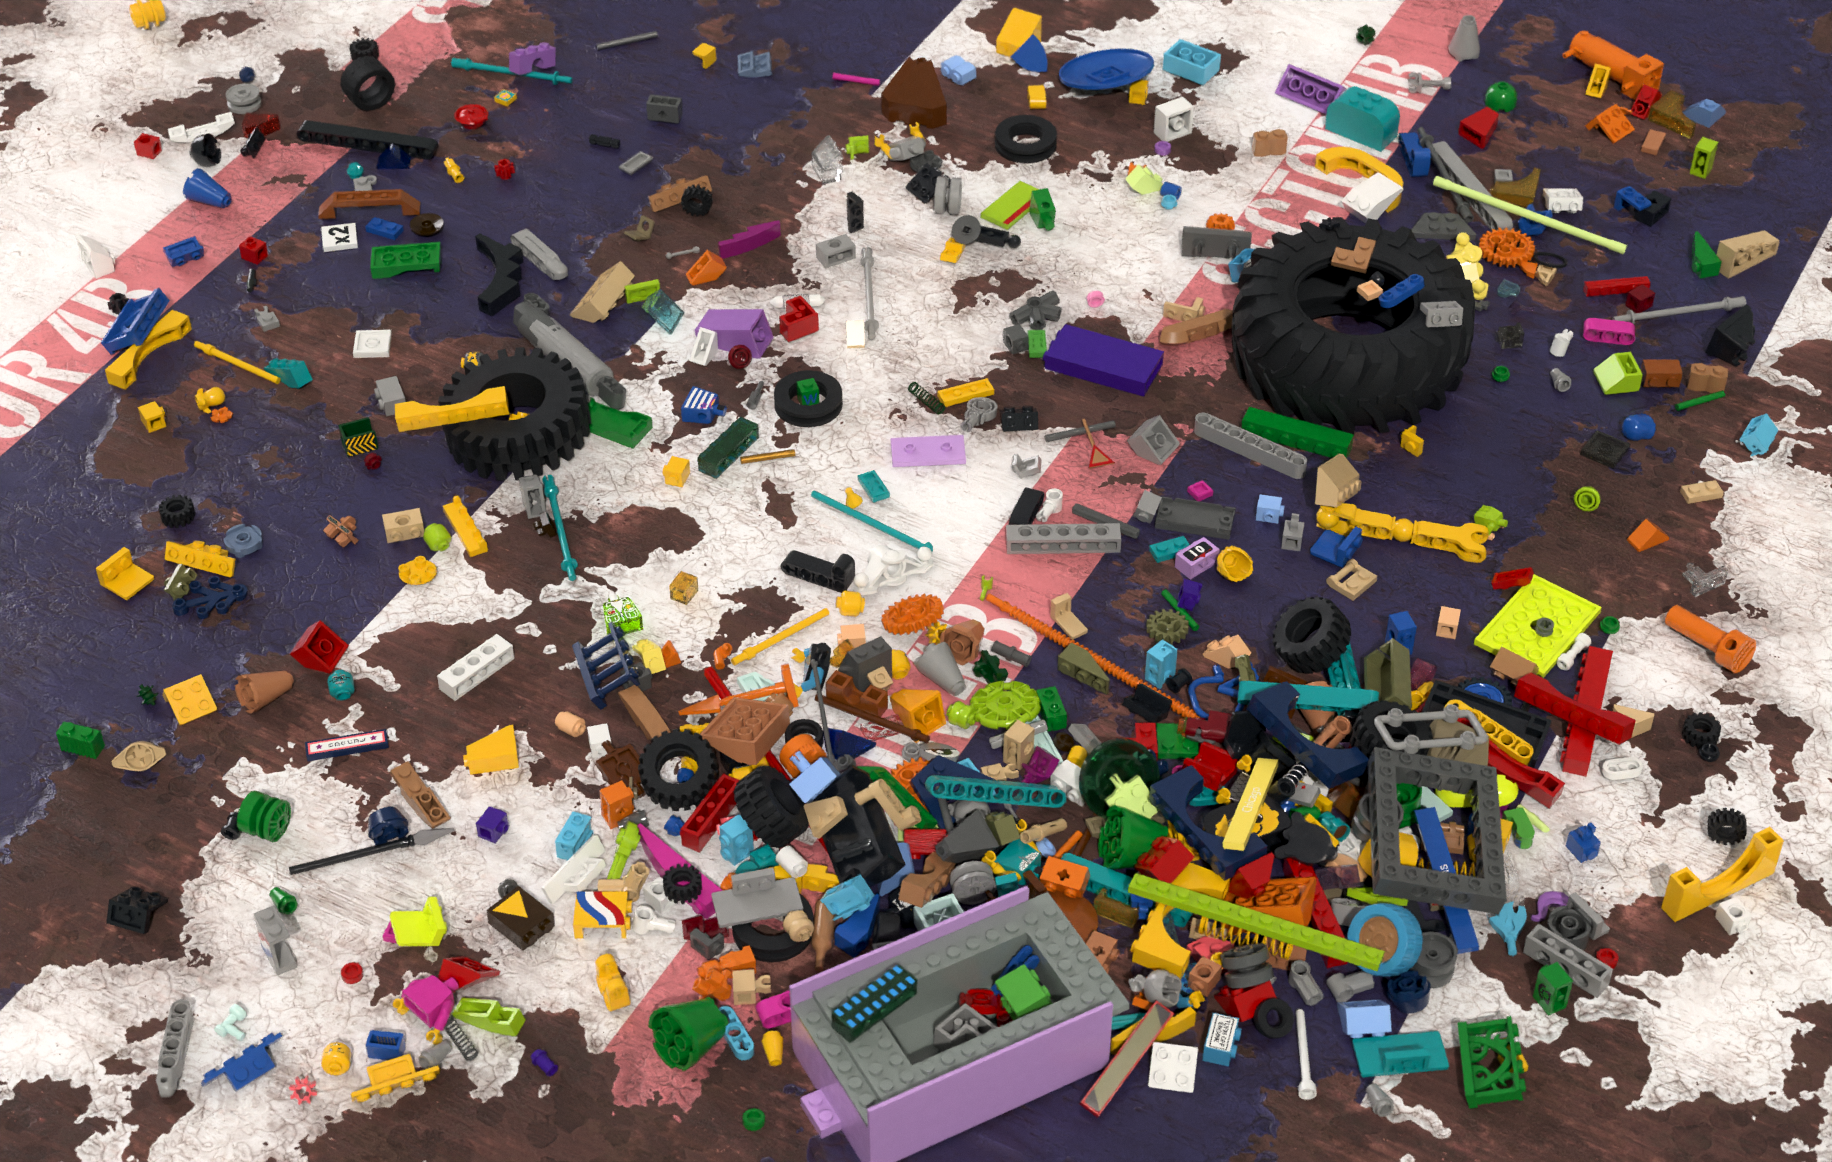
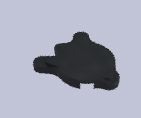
M1300 812L1292 814V826L1282 834L1283 838L1288 841V844L1276 848L1274 853L1275 858L1278 860L1294 859L1307 866H1314V864L1320 862L1334 861L1338 856V851L1333 846L1328 832L1321 826L1306 821Z

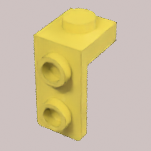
M648 639L637 641V644L632 646L633 651L641 655L645 668H649L652 674L666 670L662 651L658 645L650 640L648 641Z

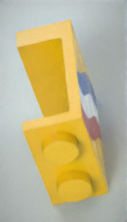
M628 891L576 892L573 920L575 939H583L584 928H621L622 938H626L627 930H631V917H628V913H632L633 909L632 900L628 899Z

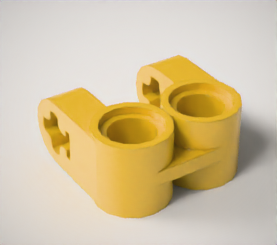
M601 955L595 962L596 981L608 1011L611 1012L631 1005L627 986L621 978L613 955Z

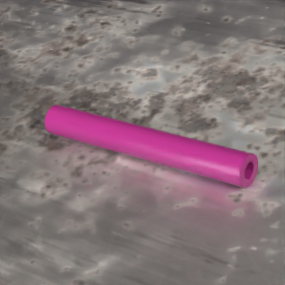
M833 73V79L880 85V79Z

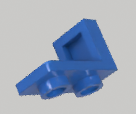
M1628 186L1617 191L1614 208L1619 211L1632 205L1640 211L1651 206L1652 202Z

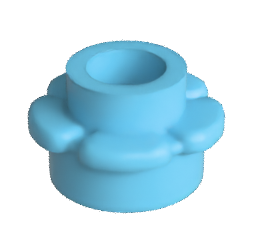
M1165 195L1161 202V205L1167 210L1173 209L1178 204L1176 197L1173 195Z

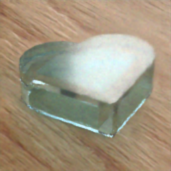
M1503 280L1498 286L1497 294L1503 298L1517 296L1520 292V286Z

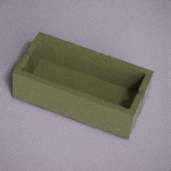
M1392 638L1380 646L1381 651L1376 649L1364 657L1365 689L1378 691L1379 702L1382 700H1387L1390 703L1394 701L1398 702L1399 705L1409 706V709H1411L1410 650Z

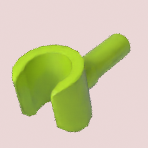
M985 575L982 576L981 601H984L987 591L992 589L993 577L990 580H985Z

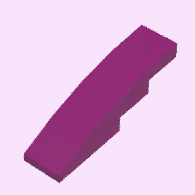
M780 221L749 226L746 232L732 234L733 239L718 242L719 256L722 259L736 256L781 236Z

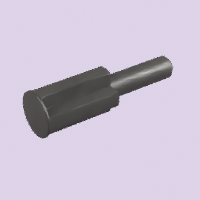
M759 381L755 392H751L746 403L749 409H756L762 396L760 392L764 385L763 381Z

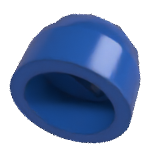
M687 768L679 769L677 781L680 784L690 780L694 776V772Z

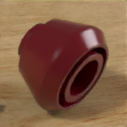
M745 345L732 347L728 353L729 363L737 369L746 368L752 360L750 349Z

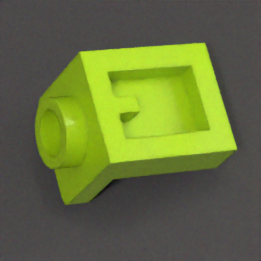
M868 136L848 137L849 144H846V153L850 154V159H854V154L869 153Z

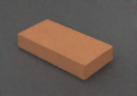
M1650 129L1641 147V152L1657 155L1666 133Z

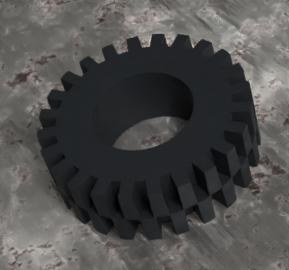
M516 347L515 355L508 357L506 349L497 350L499 359L492 361L488 354L480 356L481 366L478 367L470 361L464 365L466 375L456 371L451 376L453 384L446 383L444 385V396L439 397V406L461 403L479 395L486 389L505 386L509 408L518 406L538 408L533 413L516 420L502 421L490 417L442 425L450 454L453 453L455 462L458 465L463 463L465 470L470 473L477 469L479 477L487 479L493 470L496 480L505 481L508 472H513L515 480H519V478L524 477V470L529 469L532 470L533 475H543L541 465L547 464L551 470L560 467L558 456L569 461L574 457L573 448L581 449L584 445L583 437L589 436L591 416L583 379L580 377L579 370L576 367L572 368L571 362L568 359L564 358L560 361L558 354L551 351L544 358L543 350L534 348L530 356H527L524 347Z

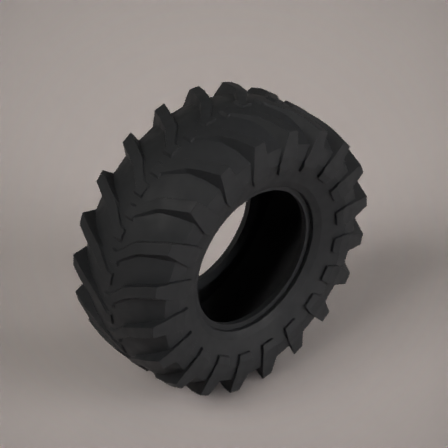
M1333 217L1336 222L1340 223V227L1333 228L1331 231L1326 228H1319L1309 221L1299 223L1302 232L1289 235L1282 232L1273 234L1272 242L1274 247L1271 249L1256 247L1251 253L1252 267H1244L1238 280L1237 288L1240 291L1233 305L1232 347L1240 379H1247L1252 395L1257 400L1270 398L1276 413L1279 415L1289 416L1295 412L1302 415L1305 422L1322 425L1323 422L1338 424L1343 432L1351 434L1355 433V426L1372 425L1380 433L1390 432L1387 423L1400 419L1415 425L1421 422L1420 410L1424 408L1441 410L1445 406V391H1456L1462 381L1463 371L1461 369L1468 362L1474 334L1475 299L1471 280L1465 279L1461 263L1457 258L1445 259L1440 244L1434 240L1424 243L1417 242L1412 230L1402 226L1397 231L1392 232L1382 229L1378 220L1369 218L1365 226L1349 225L1342 217ZM1358 237L1376 241L1366 273L1331 265L1336 247L1354 251ZM1377 271L1385 278V282L1381 286L1383 292L1391 289L1412 274L1422 276L1425 283L1424 288L1391 308L1381 307L1379 297L1367 301L1357 292V286L1368 282L1370 277ZM1456 301L1463 307L1461 326L1427 327L1426 315L1420 310L1421 303ZM1330 314H1357L1378 320L1392 328V330L1372 335H1352L1325 328L1314 322L1313 319Z

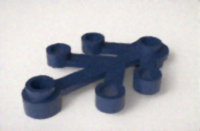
M212 576L208 579L210 588L223 590V592H217L202 587L199 581H192L189 584L190 591L204 596L187 601L183 598L175 599L172 604L173 612L175 615L182 616L188 613L189 607L207 603L205 606L197 608L198 618H207L215 606L218 614H225L234 601H242L246 598L248 593L247 587L243 584H234L232 586L221 582L218 576Z

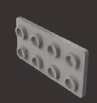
M773 867L731 875L732 889L711 894L720 928L786 916L791 911H803L795 878L775 881Z

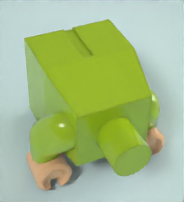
M1483 505L1474 514L1475 524L1484 525L1488 528L1489 537L1487 540L1492 541L1495 538L1494 533H1491L1492 531H1497L1499 528H1504L1508 525V520L1503 519L1502 512L1494 507Z

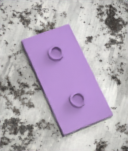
M963 435L891 438L893 467L966 464Z

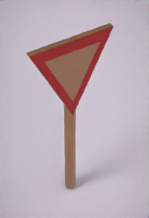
M1082 419L1093 448L1089 469L1115 464L1113 460L1096 447L1085 419Z

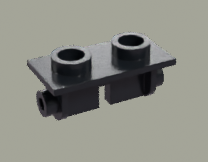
M257 126L253 132L249 133L246 144L240 149L242 156L252 155L255 158L264 143V135Z

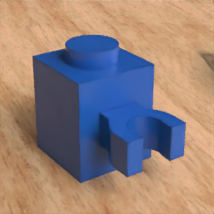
M1591 822L1587 826L1578 827V829L1568 833L1566 847L1580 863L1593 860L1599 853L1601 842L1594 835L1596 827Z

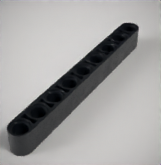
M309 120L304 121L296 133L297 137L304 142L426 160L432 159L439 146L437 141L432 138Z

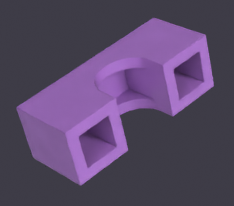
M540 43L538 46H528L525 49L519 48L516 51L509 52V71L522 75L532 72V64L543 69L553 67L556 60V48L550 46L549 43Z

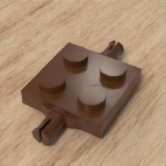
M609 740L604 741L602 746L607 754L596 760V767L609 785L622 780L626 787H628L629 777H633L634 787H638L639 798L644 797L646 793L641 786L642 783L638 772V765L640 764L638 753L631 744L614 749Z

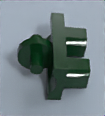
M987 650L981 651V658L975 662L973 669L976 677H983L990 684L998 681L1005 682L1008 676L1006 668L999 669L1000 660L997 655L990 656Z

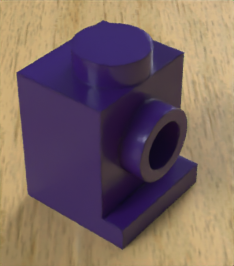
M1184 579L1178 592L1177 607L1192 611L1195 604H1198L1200 601L1202 584Z

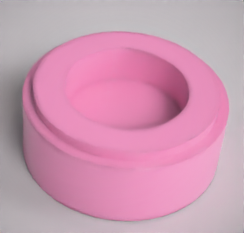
M1092 291L1086 297L1090 307H1099L1105 301L1103 293L1100 291Z

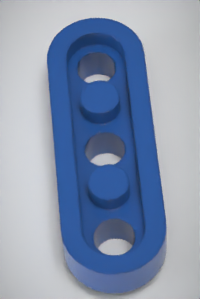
M1412 274L1402 282L1397 283L1379 296L1380 306L1383 308L1394 307L1424 288V278L1418 274Z

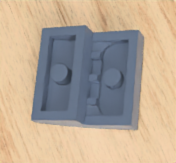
M753 51L738 55L739 76L764 77L772 75V56L770 52L755 56Z

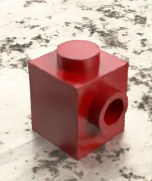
M249 236L239 245L241 258L258 265L268 257L267 246L264 241Z

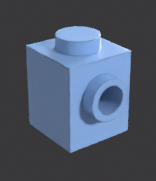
M1260 494L1256 521L1278 524L1279 516L1283 517L1285 508L1284 505H1281L1282 497Z

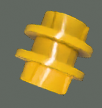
M135 0V4L129 5L130 16L136 28L143 26L145 30L149 29L148 23L153 22L155 27H158L159 22L166 19L161 0H146L145 3H142L141 0Z

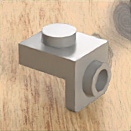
M1017 453L1014 454L1012 469L1014 472H1017L1020 478L1041 473L1042 460L1039 455L1022 460Z

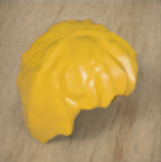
M1232 545L1225 547L1218 555L1217 571L1229 581H1242L1252 574L1253 561L1243 549Z

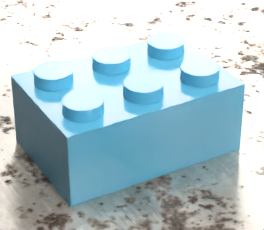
M1180 39L1164 53L1163 70L1204 85L1220 70L1221 54Z

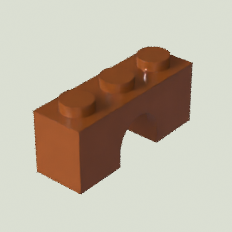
M837 670L826 682V697L879 717L888 709V691L870 684L865 692H861L855 687L853 677Z

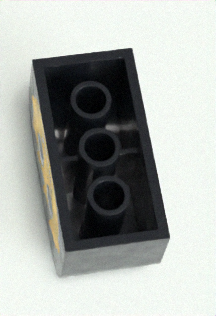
M1266 796L1251 833L1255 832L1267 845V854L1271 852L1274 854L1276 848L1288 844V841L1283 838L1282 834L1292 826V823L1281 805L1275 799ZM1240 800L1210 811L1204 818L1203 831L1215 836L1225 837ZM1205 861V862L1207 863V865L1209 866V868L1213 871V869H1212V867L1209 865V863H1208L1207 861Z

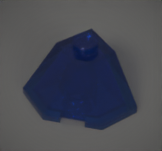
M828 728L832 753L836 760L841 756L845 757L844 755L846 754L855 759L876 747V742L843 730Z

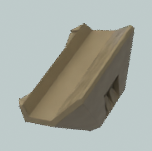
M1438 719L1429 725L1433 739L1460 738V735L1465 731H1471L1475 736H1478L1473 728L1458 721L1449 723L1443 719ZM1489 736L1485 744L1475 745L1471 750L1463 749L1460 746L1430 748L1427 756L1488 766Z

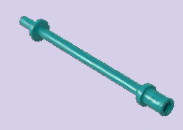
M453 57L451 61L452 68L465 69V71L478 69L551 80L553 85H557L558 82L571 84L573 81L572 77L560 76L559 71H555L554 74L532 71L519 75L509 71L508 67L475 63L469 58L465 60Z
M548 474L549 480H547L546 475L542 478L544 484L543 491L544 495L550 500L564 557L561 569L567 571L570 581L576 580L575 569L578 566V562L576 559L571 558L556 498L559 490L555 485L554 477Z

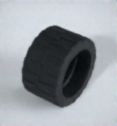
M364 56L353 60L347 65L340 79L343 93L360 110L373 111L379 109L390 100L394 93L395 79L393 75L374 57ZM376 76L370 87L360 91L362 84L367 79Z

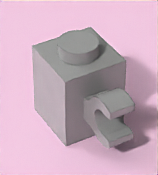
M1292 513L1291 521L1285 520L1281 549L1301 550L1304 522H1299V514Z

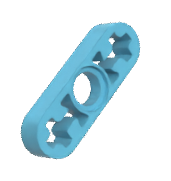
M719 1007L720 1012L729 1018V1023L725 1026V1035L723 1037L736 1058L739 1060H749L754 1055L752 1039L731 1007ZM731 1030L741 1032L738 1036H730L728 1034ZM742 1042L743 1047L748 1050L740 1049V1043Z

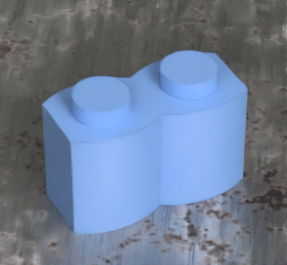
M955 55L941 63V73L943 76L952 79L954 83L963 85L976 78V67L970 62H965L960 56Z

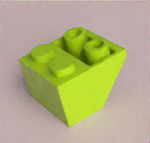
M1631 352L1614 353L1593 370L1604 395L1635 392L1640 389L1643 374Z

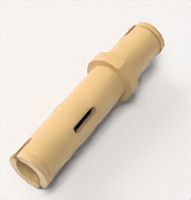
M1060 818L1043 825L1036 824L1030 829L1023 831L1020 834V839L1024 844L1032 841H1041L1047 836L1064 831L1067 828V822Z

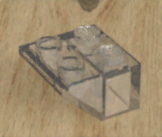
M828 135L811 153L812 167L822 184L841 181V173H843L841 164L843 154L841 150H838L836 142Z

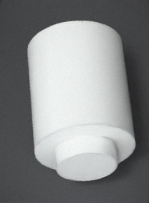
M791 846L783 847L776 855V862L792 877H801L807 872L808 862Z

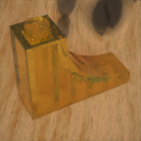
M1670 90L1651 106L1648 117L1649 121L1691 139L1694 136L1696 122L1690 120L1682 112L1684 95Z
M1534 168L1529 176L1521 180L1511 182L1496 181L1495 186L1490 189V194L1494 198L1526 209L1529 204H1533L1541 169Z

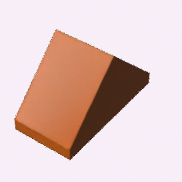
M1645 519L1627 538V541L1638 552L1668 541L1670 537L1656 524Z

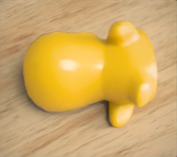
M213 387L203 392V388H200L197 394L194 395L199 410L207 414L211 413L209 407L221 405L225 401V394L219 387Z

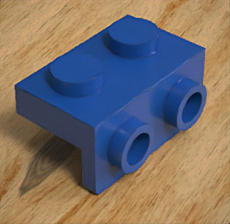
M1529 204L1526 208L1549 218L1553 216L1551 210L1535 211L1533 204ZM1520 217L1518 221V227L1522 234L1526 233L1527 235L1537 236L1542 234L1546 225L1524 217Z
M195 236L163 247L171 267L182 266L188 261L198 260L204 256V248L202 245L200 246Z

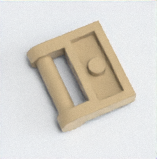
M1350 559L1344 568L1335 575L1328 577L1326 582L1328 586L1354 601L1377 582V575L1360 566L1355 559ZM1349 572H1354V574L1350 576L1346 581H1344L1343 583L1339 582Z

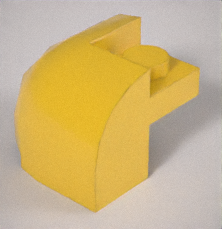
M1399 832L1400 865L1415 867L1418 859L1417 843L1413 835ZM1371 838L1358 857L1362 869L1370 877H1372Z

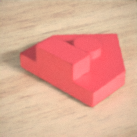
M1204 936L1187 944L1186 949L1191 951L1190 955L1198 963L1202 956L1211 959L1214 953H1223L1234 948L1235 942L1231 944L1230 941ZM1222 968V969H1221V974L1224 973V972H1227V971H1229V970H1228V969H1225V968Z

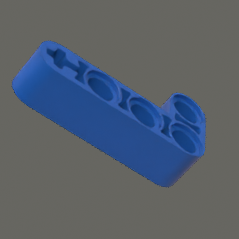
M1416 132L1399 133V147L1410 177L1428 176L1431 152L1429 148H1422Z

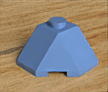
M1705 99L1690 105L1681 113V116L1710 128L1726 114V110L1720 104Z

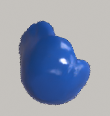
M1647 414L1630 415L1623 421L1622 433L1624 437L1632 441L1651 439L1656 432V424Z

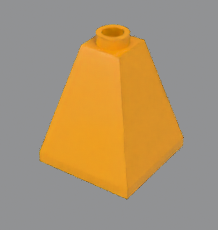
M902 689L891 695L892 710L903 726L913 730L918 729L921 733L930 735L946 724L940 691Z

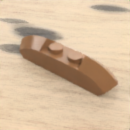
M1224 309L1165 326L1159 342L1161 345L1178 346L1218 335L1232 327L1233 310Z

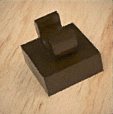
M546 511L540 513L541 521L533 523L534 529L538 531L539 536H543L548 533L550 538L556 536L557 532L554 522Z

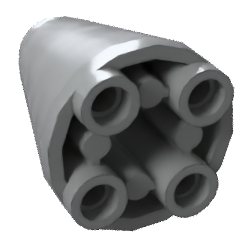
M1471 15L1463 16L1448 48L1449 53L1457 61L1477 59L1479 57L1480 43L1475 17Z
M946 642L937 645L934 643L929 644L925 648L926 652L914 661V665L920 673L953 696L961 694L966 689V685L949 645Z

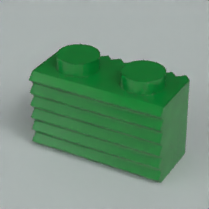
M64 721L56 732L61 751L64 750L65 752L68 751V753L72 752V754L75 753L76 755L79 754V756L82 755L96 759L105 747L101 730Z

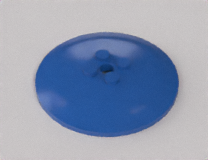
M1117 48L1100 50L1078 56L1065 63L1059 71V78L1063 84L1072 88L1084 90L1112 89L1128 85L1148 75L1154 68V59L1150 54L1136 49Z

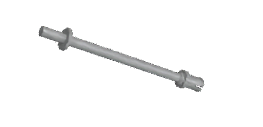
M863 247L861 250V265L865 269L867 320L864 322V329L868 331L869 339L873 340L875 339V331L879 328V322L874 319L871 273L874 258L872 257V249L867 247V251H865V247Z
M1744 296L1736 298L1724 297L1720 302L1635 314L1632 310H1628L1626 315L1614 316L1612 320L1634 324L1635 320L1720 308L1730 311L1732 308L1746 305V299Z

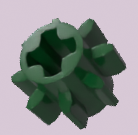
M1366 24L1357 29L1356 38L1360 43L1367 45L1375 41L1373 37H1375L1376 32L1373 27H1368Z

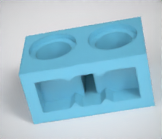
M740 814L719 826L721 856L726 861H730L734 866L748 858L750 853L754 851L753 830H750Z

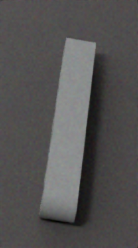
M1198 413L1195 416L1194 433L1197 436L1292 478L1301 479L1305 477L1307 458L1304 455L1208 413Z

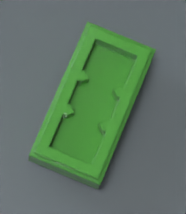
M1028 330L1029 358H1042L1045 351H1047L1045 330Z

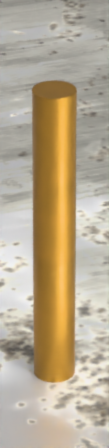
M795 449L743 456L740 457L741 464L796 455Z

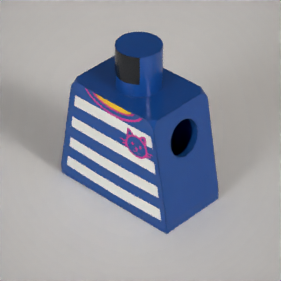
M694 386L681 407L682 421L710 424L715 415L725 416L727 411L726 406L719 405V396L716 393Z

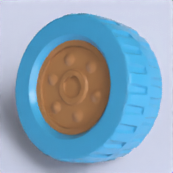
M1389 903L1368 905L1355 915L1348 930L1347 940L1385 951L1378 972L1358 966L1364 972L1374 976H1398L1408 971L1417 962L1422 950L1423 939L1420 925L1415 916L1400 905Z

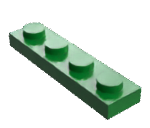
M886 769L872 770L870 777L873 781L883 779L905 808L912 805L919 810L921 822L915 825L917 828H935L938 821Z

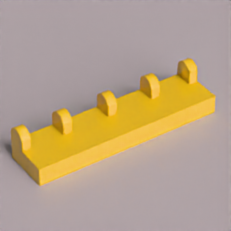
M458 495L454 496L452 503L443 505V511L470 557L487 552V542L482 538L480 530L476 528L474 520L469 516L467 508L463 506L461 498Z

